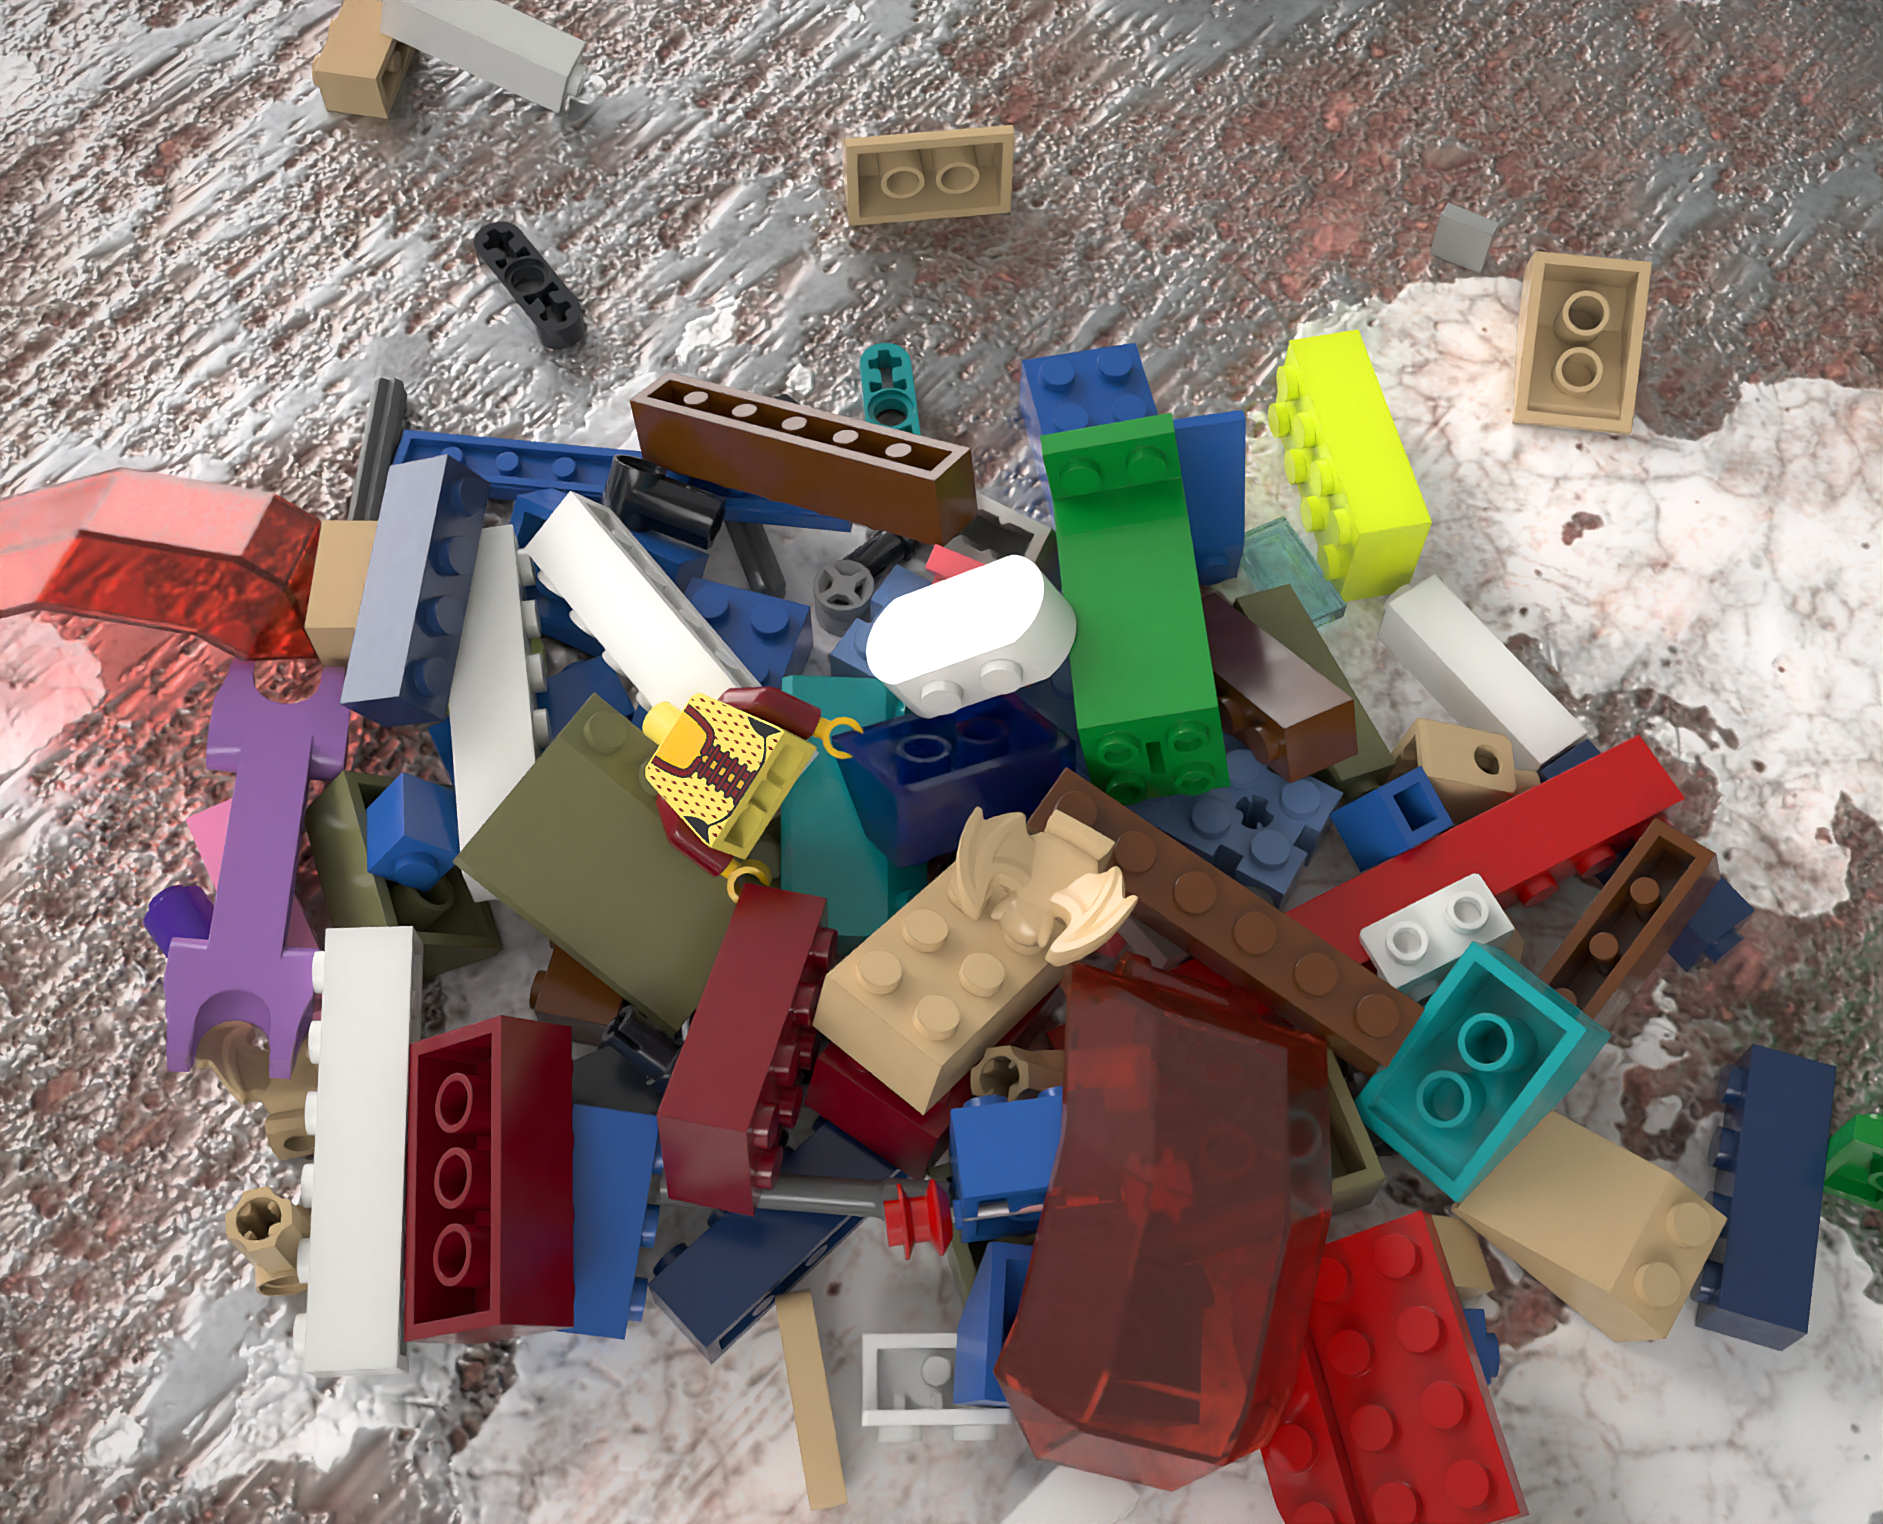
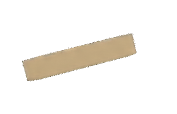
M811 1289L775 1295L810 1510L816 1511L848 1504Z

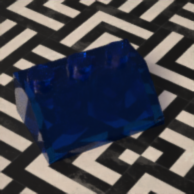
M1014 692L1000 694L962 707L953 713L939 715L930 719L920 717L912 712L861 727L863 734L851 730L831 736L833 748L852 755L851 758H836L865 836L899 869L909 865H920L928 862L933 857L958 850L965 824L977 806L982 809L984 820L1002 814L1021 812L1026 815L1027 823L1064 769L1067 767L1076 773V741Z

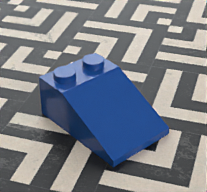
M1243 410L1173 419L1199 584L1215 585L1226 579L1237 578L1245 540L1246 419Z

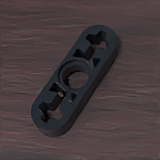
M493 222L483 226L474 237V247L479 266L538 342L547 348L565 349L580 341L584 335L585 325L579 301L516 225L509 222ZM501 247L505 252L511 251L513 260L507 264L506 257L497 248ZM525 278H538L544 282L540 288L531 292H521L514 288L519 281ZM551 305L552 312L562 323H558L554 319L548 320L546 308Z

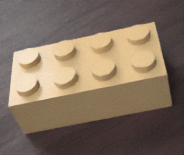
M956 861L826 974L812 1026L922 1115L933 1107L985 1055L987 1048H993L1083 959L1081 958L1063 966H1053L1045 960V956L1052 943L1067 928L1066 925H1062L1057 920L1054 922L1051 936L1045 948H1041L1038 943L1033 946L1023 945L1006 935L1000 928V921L992 920L991 913L998 902L1009 894L1000 885L990 889L979 919L975 920L966 916L960 904L956 887Z

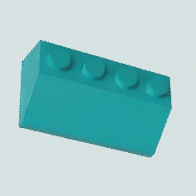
M790 675L782 678V691L821 709V717L830 721L839 717L852 718L859 723L863 730V734L847 725H837L830 732L829 739L833 748L852 755L851 758L845 759L831 756L823 747L822 740L811 736L808 741L817 747L816 750L819 754L796 780L781 803V889L827 898L828 928L838 930L836 953L848 956L927 886V858L930 852V842L926 824V794L929 789V779L926 772L925 732L928 726V719L913 713L877 678Z

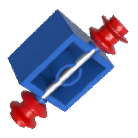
M1063 1085L1046 1089L1034 1099L1008 1102V1099L1002 1095H984L966 1101L963 1104V1108L951 1109L949 1164L955 1199L952 1200V1208H950L947 1192L935 1179H930L924 1196L909 1197L902 1185L897 1183V1199L883 1201L888 1247L903 1245L904 1256L907 1261L910 1260L916 1243L931 1242L939 1256H944L953 1239L952 1223H954L955 1230H959L961 1243L1103 1225L1107 1223L1110 1207L1112 1210L1121 1209L1122 1207L1124 1216L1138 1230L1144 1228L1148 1213L1158 1211L1163 1212L1171 1225H1176L1178 1222V1209L1189 1207L1190 1194L1184 1164L1182 1162L1171 1163L1166 1149H1160L1154 1166L1141 1167L1134 1155L1128 1153L1117 1174L1102 1090L1082 1092V1089L1078 1086Z

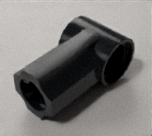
M614 455L600 504L610 508L628 530L645 532L650 529L705 550L713 546L724 520L727 498L665 476L667 471L664 468L648 460L630 455Z

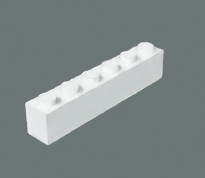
M570 491L524 548L541 569L537 574L539 580L553 593L564 598L573 608L569 613L572 621L584 632L597 638L606 649L602 653L603 659L617 673L629 678L639 690L636 694V699L647 712L663 701L670 702L682 711L690 697L698 692L717 700L729 688L762 687L610 508ZM817 750L814 752V754L808 761L807 765L805 766L801 774L818 756L819 752Z
M512 524L482 528L449 697L460 851L542 755V749L547 748L553 741L548 711L546 708L538 709L536 693L547 692V681L541 653L532 654L531 639L542 637L536 600L527 601L526 586L536 585L534 560L524 548H519ZM462 870V875L474 902L498 899Z
M413 926L326 928L325 951H316L313 957L312 982L314 992L322 994L321 1020H313L309 1028V1057L312 1064H319L318 1091H309L306 1096L305 1127L308 1135H315L314 1163L305 1164L301 1176L303 1207L312 1208L310 1238L300 1239L297 1252L299 1282L308 1283L306 1313L296 1315L293 1329V1351L296 1360H304L303 1372L318 1378L409 1374L410 1342H404L409 1044L421 1039L424 944Z

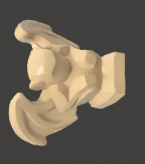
M977 806L965 824L956 857V887L964 913L975 920L979 919L990 889L998 885L1004 887V891L1009 894L998 902L991 913L992 920L1000 921V928L1012 940L1028 946L1038 943L1041 948H1045L1051 936L1055 920L1067 926L1064 932L1052 943L1045 956V960L1053 966L1067 965L1084 958L1107 942L1130 916L1139 897L1131 895L1125 898V882L1119 867L1114 866L1107 872H1104L1110 860L1115 842L1057 809L1048 819L1044 832L1030 835L1027 832L1026 815L1021 812L1002 814L984 820L982 809Z
M227 1021L212 1027L201 1038L196 1052L198 1068L201 1070L211 1068L229 1093L241 1105H246L249 1102H261L270 1114L265 1120L266 1136L272 1152L280 1160L314 1154L315 1135H308L305 1127V1102L309 1091H318L319 1064H312L310 1061L309 1033H307L298 1053L291 1079L269 1078V1042L264 1043L265 1051L251 1046V1042L256 1037V1032L249 1023Z

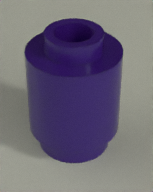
M173 885L160 891L152 898L148 905L149 910L143 919V926L166 958H168L172 937L209 940L214 904L200 886L190 885L184 887L183 885Z

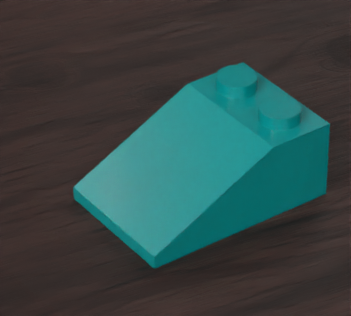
M1475 941L1471 942L1426 1003L1424 1012L1389 1066L1373 1075L1354 1101L1362 1122L1456 1203H1461L1563 1099L1613 1035L1502 949Z

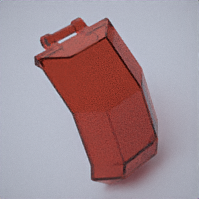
M125 467L0 498V619L42 610L194 635L241 661L316 659L318 655L304 627L322 523L319 518L275 493Z
M1125 951L1119 957L1114 972L1079 961L1069 963L1059 984L1067 998L1061 1135L1017 1315L993 1368V1372L1036 1460L1173 1492L1268 1445L1293 1394L1333 1210L1327 1041L1323 1037L1262 1019L1259 1016L1257 994L1251 989L1235 984L1229 985L1226 989L1152 966L1151 960L1147 956Z

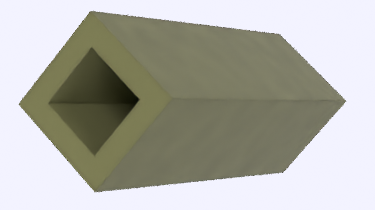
M1290 583L1236 598L1232 607L1354 699L1358 754L1310 776L1343 792L1337 809L1383 786L1397 763Z

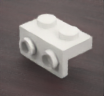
M1471 874L1365 927L1360 932L1359 941L1378 971L1377 976L1424 1007L1472 941L1497 947L1505 951L1515 928L1479 874Z
M957 1333L862 1334V1426H877V1442L922 1441V1425H952V1441L997 1440V1425L1013 1424V1408L1000 1409L953 1404Z

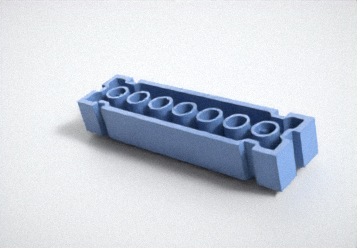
M896 564L870 599L871 622L866 623L856 618L830 653L831 677L877 678L870 670L866 657L867 642L874 623L895 598L930 586L932 582ZM1069 654L1061 666L1049 678L1031 684L1030 688L1024 686L1012 693L1000 694L962 707L953 713L928 719L925 743L933 746L949 723L1003 752L1002 770L1012 769L1014 775L1016 771L1022 772L1021 779L1023 780L1028 775L1032 778L1029 783L1036 782L1038 784L1037 788L1045 791L1044 795H1047L1066 767L1090 782L1077 729ZM1222 731L1230 787L1211 789L1200 795L1178 794L1146 799L1125 807L1241 885H1255L1267 891L1273 899L1275 908L1282 912L1296 888L1303 866H1309L1330 830L1333 821L1329 814L1337 810L1343 792L1310 775L1290 784L1284 778L1269 771L1270 766L1268 764H1261L1254 757L1252 751L1241 741Z

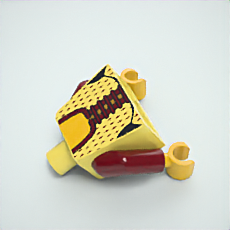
M771 686L729 688L717 700L698 692L690 697L682 711L670 702L663 701L658 703L648 712L642 726L643 734L659 745L645 768V776L650 784L659 792L655 803L668 843L711 877L716 878L722 875L728 880V895L736 904L742 891L738 881V877L741 874H753L763 884L770 886L772 875L766 864L759 860H746V858L816 751L817 747L806 740L814 736L822 740L823 747L831 756L839 759L851 758L852 755L833 748L829 739L830 732L837 725H847L863 734L861 726L858 722L848 717H839L832 721L821 717V709ZM736 856L745 860L739 863L733 857Z

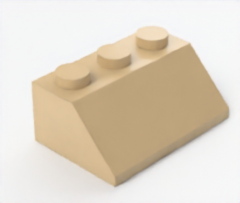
M1013 125L841 139L843 182L849 226L1010 213L1014 153Z

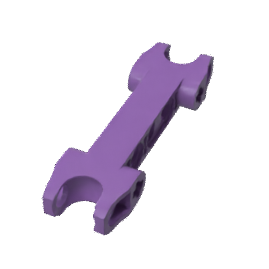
M235 656L222 686L214 697L207 739L206 769L236 772V779L209 940L172 937L163 980L166 1001L165 1017L167 1022V1071L190 1073V1069L195 1063L196 1052L201 1038L218 1024L239 1020L254 1024L264 1031L270 1047L269 1078L291 1079L298 1053L313 1019L316 993L314 992L312 982V963L314 953L320 951V948L286 945L310 780L332 782L346 768L349 746L350 709L340 705L345 680V667L325 665V668L322 669L318 689L311 697L298 703L282 704L270 701L261 695L255 687V658Z

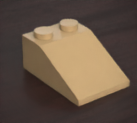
M1534 251L1524 269L1517 325L1512 423L1625 435L1632 433L1652 262Z
M1553 1110L1528 1133L1461 1203L1454 1202L1450 1209L1615 1343L1667 1338L1728 1219L1672 1173Z

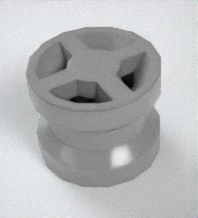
M836 560L822 567L817 572L813 583L815 616L820 627L829 634L843 637L856 618L870 623V599L874 595V579L870 571L861 563L852 560ZM839 599L843 602H848L850 605L835 604V600Z

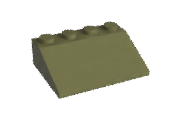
M594 692L452 862L664 1031L673 1036L699 1004L736 903L728 895V880L722 875L716 878L711 877L668 843L655 803L659 792L650 784L645 776V768L659 745L646 737L643 731ZM764 831L746 860L754 859L766 864L771 871L772 882L770 886H767L757 876L745 873L738 877L741 888H743L744 883L781 889V844ZM736 856L733 857L739 863L745 860Z

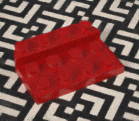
M1419 1210L1291 1257L1275 1254L1259 1263L1246 1277L1234 1283L1229 1293V1306L1231 1309L1229 1329L1232 1349L1272 1495L1285 1524H1501L1530 1515L1432 1214Z

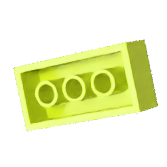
M1359 329L1290 340L1284 366H1279L1277 369L1278 393L1276 402L1269 405L1268 421L1273 437L1275 439L1281 438L1285 449L1284 467L1287 480L1291 485L1297 484L1302 498L1300 511L1303 526L1308 533L1314 532L1318 544L1317 562L1320 575L1325 582L1331 581L1338 603L1393 594L1397 589L1411 582L1432 521Z

